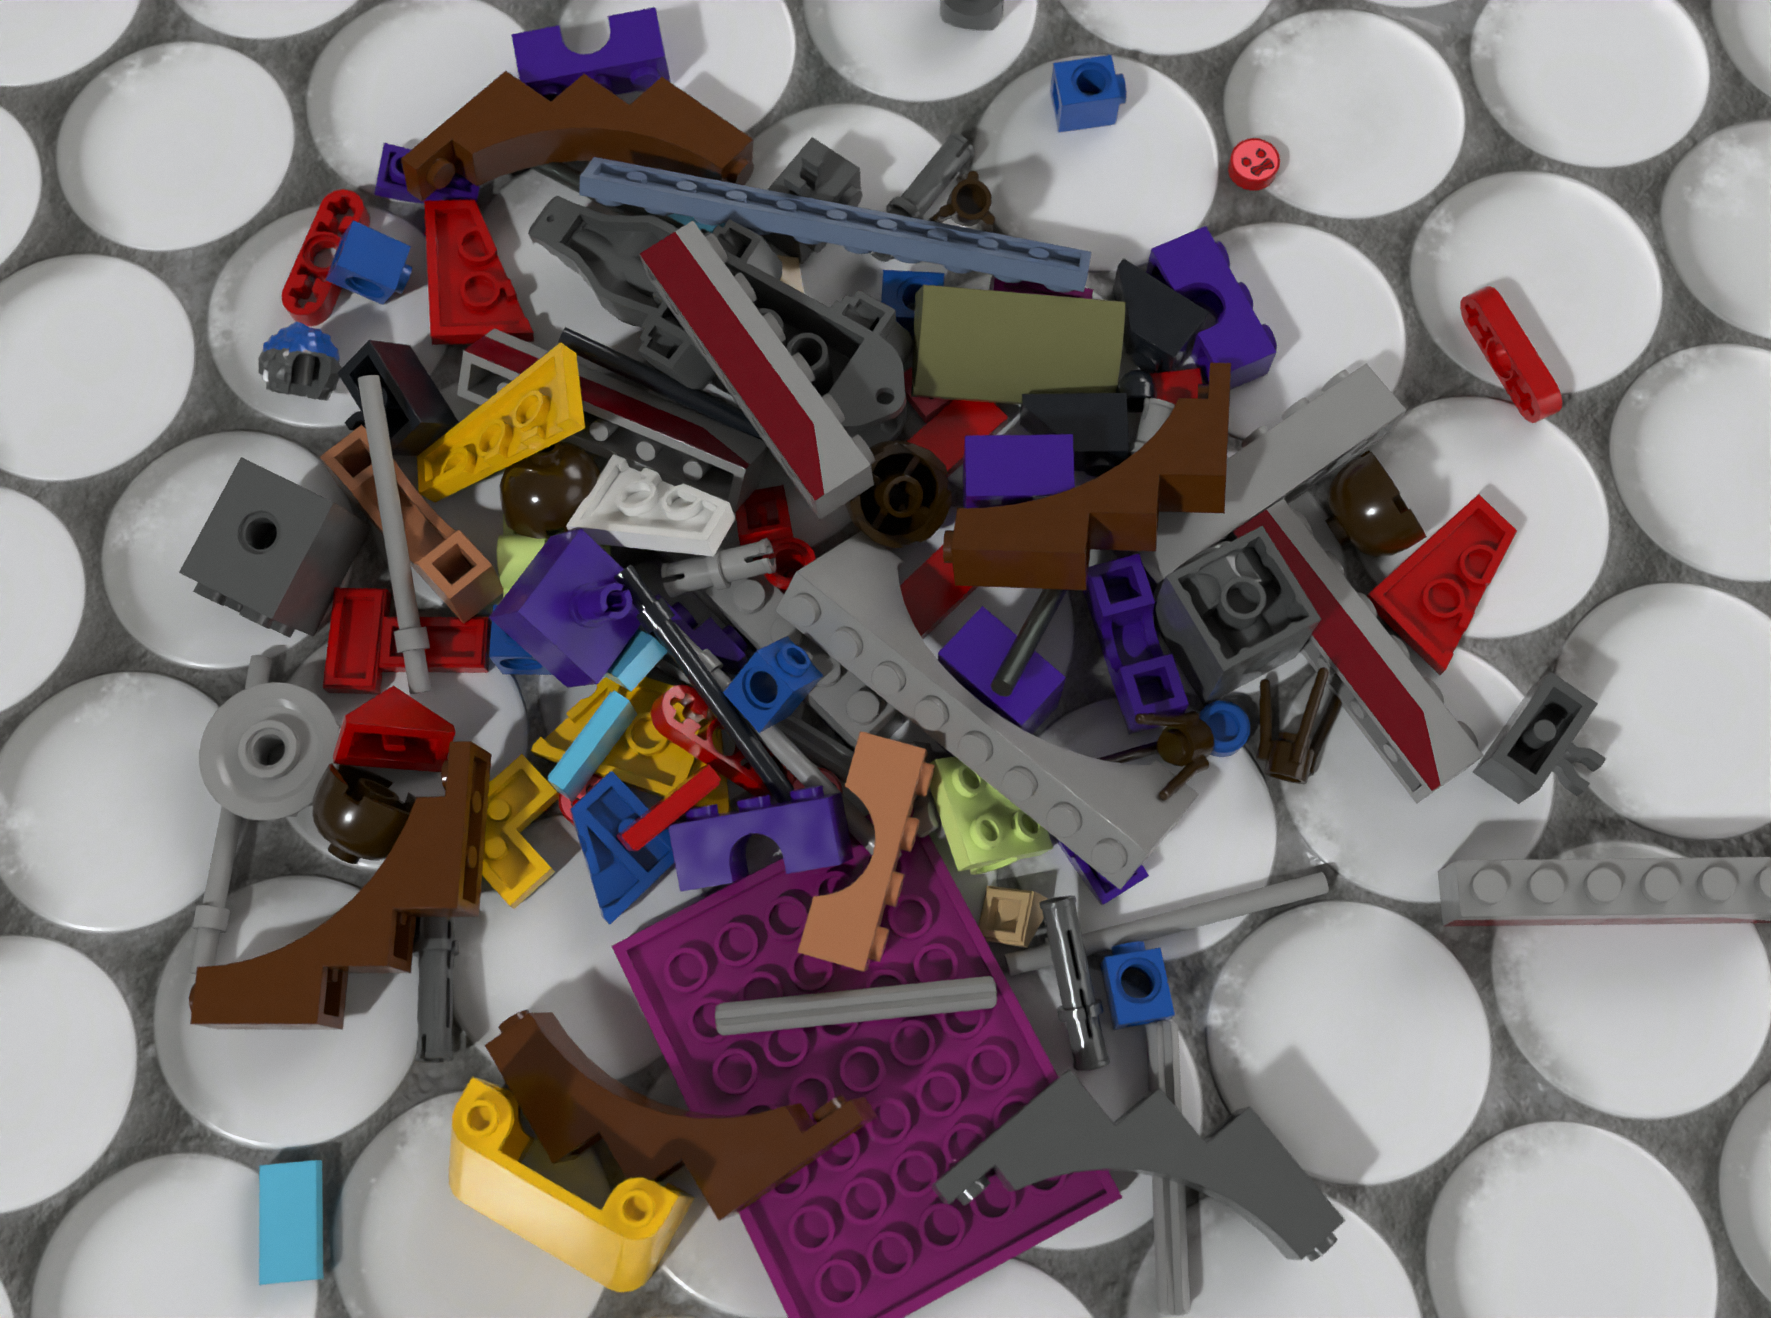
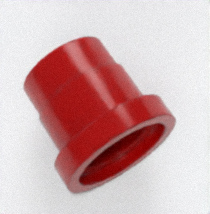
M794 537L773 541L771 545L774 553L763 555L762 559L775 558L776 572L766 573L764 576L783 594H785L793 578L782 577L777 572L783 568L800 570L816 559L813 549L805 541Z

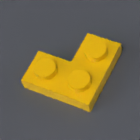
M523 754L489 782L482 876L513 909L555 873L552 867L522 836L521 832L559 799V793Z

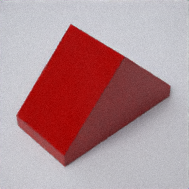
M784 485L755 490L735 512L740 546L758 542L764 538H767L770 543L793 538ZM763 556L755 557L753 561L761 560Z
M393 685L345 715L333 753V763L441 772L442 765L449 753V744L453 742L456 733L455 727Z

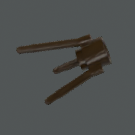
M970 171L968 174H959L956 177L958 184L950 193L947 205L942 206L928 221L943 223L945 220L952 219L961 226H973L978 223L981 225L982 231L993 233L995 216L989 212L992 203L991 193L988 187L978 180V173Z
M1322 667L1317 672L1298 733L1279 732L1277 741H1272L1270 681L1268 679L1260 681V743L1256 759L1266 761L1265 775L1291 783L1306 784L1309 774H1314L1317 757L1342 706L1340 698L1333 694L1311 740L1309 737L1329 675L1327 668Z
M1196 711L1185 714L1138 713L1135 716L1137 724L1166 726L1158 741L1096 758L1104 761L1126 763L1159 753L1165 762L1174 766H1185L1160 791V799L1167 800L1196 773L1209 768L1207 757L1213 751L1214 736L1211 728L1199 718Z

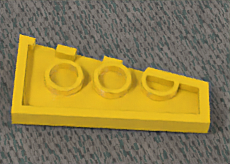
M560 342L417 456L419 494L435 503L585 429L576 352Z

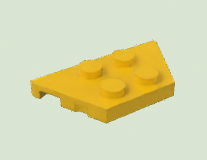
M605 677L597 684V688L591 696L581 699L566 713L568 718L545 739L540 737L531 749L535 756L558 763L609 693L615 690L630 700L637 716L594 774L603 778L612 770L626 786L663 798L699 768L706 765L662 736L654 727L651 720L652 705L660 695L674 686L648 677H644L632 691ZM676 703L673 705L676 710L674 719L681 723L686 719L682 715L684 706ZM705 718L698 722L701 725L700 729L708 723ZM715 729L712 735L714 747L724 755L721 729ZM714 770L722 779L719 781L721 784L691 808L717 804L719 814L731 812L727 778Z

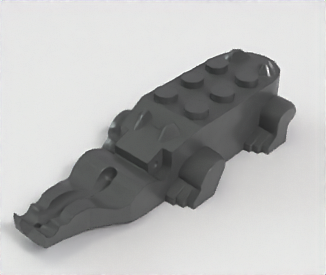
M558 195L551 199L528 231L532 243L540 244L550 254L555 255L566 266L578 273L593 290L601 306L624 323L642 327L643 332L639 336L642 344L638 350L640 355L652 364L656 370L667 374L688 388L703 390L710 383L731 395L649 281L639 255L644 250L677 231L678 228L653 215H606L573 203ZM728 220L724 227L716 226L712 234L715 235L727 254L728 261L724 264L733 276L741 272L748 280L757 297L753 304L762 316L770 312L777 320L786 337V340L782 343L791 356L799 352L807 361L815 376V380L811 382L821 397L829 393L836 401L845 417V421L841 425L852 438L857 434L860 435L869 448L880 442L895 441L901 434L907 419L903 366L914 346L911 334L896 321L895 309L860 290H857L853 297L845 295L841 302L836 300L831 308L780 281L783 264L762 236L732 220ZM706 232V234H705L704 236L706 237V236H708V235L711 234V233Z

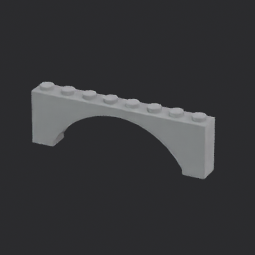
M862 531L796 571L776 609L779 615L1120 890L1172 830L1199 795L1190 786L1184 784L1169 799L1162 800L1159 797L1160 791L1176 775L1157 760L1151 765H1133L1104 761L1081 755L1053 745L1022 730L981 703L940 664L914 626L904 604L899 586L898 570L904 561L884 545L871 540Z

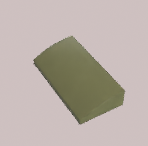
M923 285L915 294L911 397L1021 405L1022 394L1116 393L1122 357L1126 302Z

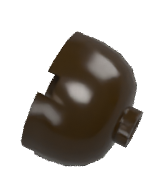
M884 441L870 447L875 458V462L871 464L874 485L845 503L852 522L871 540L891 548H905L901 545H909L915 541L921 543L931 538L945 522L952 504V491L948 490V480L945 475L948 472L945 464L932 451L908 441Z
M557 442L506 467L500 482V502L507 526L519 535L536 539H548L547 530L564 528L565 532H569L566 525L581 502L590 494L601 473L596 462L587 452L579 447Z
M1370 450L1349 462L1337 473L1330 484L1327 500L1333 515L1326 519L1325 522L1341 547L1351 541L1363 554L1374 557L1391 556L1410 548L1427 537L1411 508L1408 509L1400 496V491Z
M330 763L321 777L313 796L312 816L318 832L324 839L330 842L328 851L333 856L351 864H357L360 858L379 861L386 859L407 822L416 797L408 792L404 803L399 800L396 793L389 789L394 784L390 780L354 765L339 764V769L337 770L333 763Z

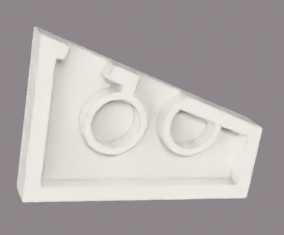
M613 454L598 476L596 485L581 502L566 527L568 531L581 528L597 544L714 556L736 518L729 502L684 483L673 486L662 481L658 472L646 467L640 472L629 467L626 459Z

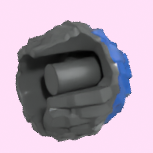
M295 322L288 327L281 328L277 334L271 335L269 340L263 343V350L258 359V373L262 375V380L266 381L267 390L302 397L307 395V398L327 401L332 391L336 390L337 382L340 378L338 372L342 367L339 364V350L331 342V336L323 333L321 329L310 328L300 322Z

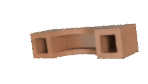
M361 425L321 455L320 459L337 486L383 535L367 432ZM393 459L410 564L465 624L503 593L500 579L493 565L460 530L456 531L451 528L432 509Z
M860 731L845 787L860 798L871 815L875 830L873 855L864 873L853 884L833 894L813 897L798 953L860 971L868 969L870 960L881 961L889 934V929L880 927L886 905L896 907L905 875L895 872L901 850L911 852L919 827L920 819L911 817L916 795L927 796L935 765L926 763L928 756L926 749Z

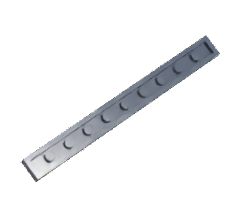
M594 157L580 175L579 195L595 198L598 203L606 206L633 205L643 207L648 213L658 216H667L674 213L694 217L697 222L705 225H719L732 220L758 235H767L773 232L793 236L795 240L804 244L826 242L841 245L847 251L856 254H868L873 251L893 255L896 260L909 264H916L922 261L940 264L947 270L955 273L977 271L993 274L998 280L1007 283H1018L1023 280L1044 284L1049 290L1060 293H1067L1073 290L1084 292L1089 271L1091 251Z

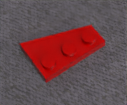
M424 201L432 345L473 344L494 328L523 341L534 342V332L527 317L525 318L517 300L516 291L510 278L508 279L498 257L497 248L476 201Z
M1478 494L1367 595L1373 603L1377 614L1439 675L1447 669L1456 646L1463 633L1467 630L1475 614L1474 611L1487 586L1491 583L1517 530Z

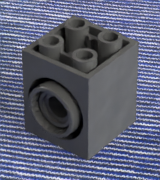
M241 457L179 573L198 582L193 592L219 605H225L239 612V615L252 622L275 630L290 638L295 629L314 636L333 600L335 587H340L372 526L338 504Z
M1263 526L1232 542H1222L1201 551L1181 564L1172 573L1166 575L1153 608V620L1156 628L1203 706L1294 659L1321 621L1320 616Z

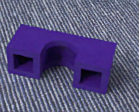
M656 8L608 16L610 27L609 40L600 50L590 54H579L568 49L565 45L560 25L511 34L519 80L550 102L583 74H586L615 95L635 91L645 92L660 77H664L671 82Z
M1204 226L1152 248L1146 273L1207 310L1215 318L1216 325L1197 333L1191 357L1197 368H1200V373L1206 384H1209L1210 363H1231V390L1268 374L1277 353V343L1270 327L1267 324L1261 325L1253 310V299L1249 289L1243 282H1237L1229 268L1230 259L1225 246L1220 241H1214L1207 226Z
M1140 554L1090 566L1087 590H1083L1128 734L1159 727L1137 724L1135 716L1138 713L1184 714L1189 703L1173 654L1164 655L1157 638L1153 620L1155 600Z
M823 785L789 791L791 801L771 804L770 795H762L738 800L737 811L719 814L717 804L687 810L685 812L686 820L668 826L680 892L734 883L749 876L746 847L754 834L766 835L777 843L783 855L786 874L837 866L854 858L842 792L824 795Z

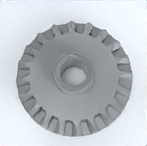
M272 682L244 689L222 704L204 730L199 749V766L204 784L211 796L223 808L248 820L275 822L276 819L284 817H297L299 811L307 806H312L317 785L327 766L333 763V753L340 734V725L325 702L303 687L289 683ZM285 745V753L278 763L267 765V757L270 751L276 746ZM333 763V765L335 766V768L338 770V769H339V764H334V763Z

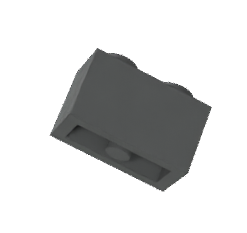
M813 137L767 189L858 207L863 195L861 191L860 168ZM773 232L767 235H760L764 240L788 256L798 258L801 265L812 252L819 253L827 244L826 242L804 244L795 240L793 236Z
M1549 672L1529 689L1473 773L1517 804L1538 792L1551 772L1557 775L1563 787L1576 796L1580 795L1587 789L1590 783L1576 774L1572 763H1582L1594 772L1606 760L1598 752L1589 748L1577 747L1572 743L1598 703L1552 672Z

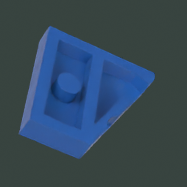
M612 770L570 808L602 918L608 924L616 920L674 863L672 845L667 828L638 851H628L616 837L617 834L649 809Z

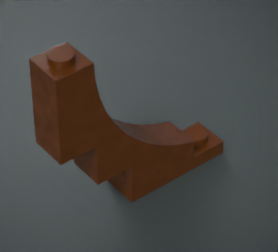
M504 71L403 156L401 161L407 191L422 202L437 189L440 190L446 187L456 173H459L475 186H480L495 178L525 168L545 165L551 162L592 161L594 157L745 185L754 170V164L752 163L754 139L664 77H660L629 105L586 74L580 76L550 102L512 74Z
M1210 363L1209 384H1198V399L1179 398L1167 420L1151 439L1125 461L1099 477L1070 490L1033 501L988 508H957L954 531L946 530L943 540L944 563L953 564L955 586L1087 590L1091 549L1156 551L1159 512L1225 514L1231 363Z
M471 741L450 742L449 756L444 761L441 770V780L445 796L416 797L407 822L391 852L373 877L355 897L329 920L294 942L256 958L226 965L197 967L195 984L192 986L189 994L190 1024L214 1029L343 1030L348 973H411L416 917H479L492 754Z
M522 1010L503 1021L498 1027L501 1034L485 1045L553 1164L574 1160L604 1139L627 1180L642 1177L659 1184L686 1165L718 1221L739 1214L877 1117L865 1097L852 1099L847 1102L843 1095L832 1099L813 1113L817 1124L813 1123L802 1103L745 1115H714L687 1111L659 1103L631 1090L609 1076L590 1060L568 1036L553 1012L530 1013L529 1010Z

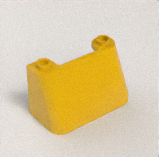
M472 1077L452 1114L448 1175L449 1186L453 1195L464 1204L608 1289L617 1292H629L645 1285L653 1275L695 1197L671 1183H667L663 1187L655 1181L646 1178H630L620 1183L614 1189L602 1210L596 1208L521 1164L535 1138L525 1132L520 1121L521 1108L509 1089Z

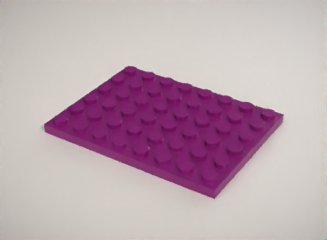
M866 815L865 817L873 824L871 815ZM850 832L854 858L841 865L786 874L784 859L782 858L612 945L613 951L690 1111L714 1115H745L802 1103L813 1123L817 1124L813 1113L832 1099L843 1095L847 1102L852 1099L865 1097L877 1115L871 1122L739 1213L788 1318H904L1123 1198L1109 1171L1100 1170L1068 1173L1051 1177L1009 1192L990 1169L984 1175L991 1183L965 1206L962 1205L958 1198L954 1199L950 1204L944 1205L930 1187L932 1183L1058 1078V1075L929 834L925 837H919L916 834L911 852L901 850L902 855L898 860L895 872L905 874L896 907L885 906L880 927L889 929L884 953L880 962L870 960L866 971H860L798 953L813 897L833 894L847 888L864 873L872 858L868 850ZM984 976L993 977L996 984L997 1003L996 1006L989 1009L734 1035H721L716 1029L715 1009L720 1003Z

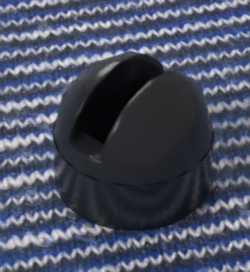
M1131 370L1118 382L1116 393L1127 394V412H1143L1145 398L1157 399L1155 380L1145 371Z

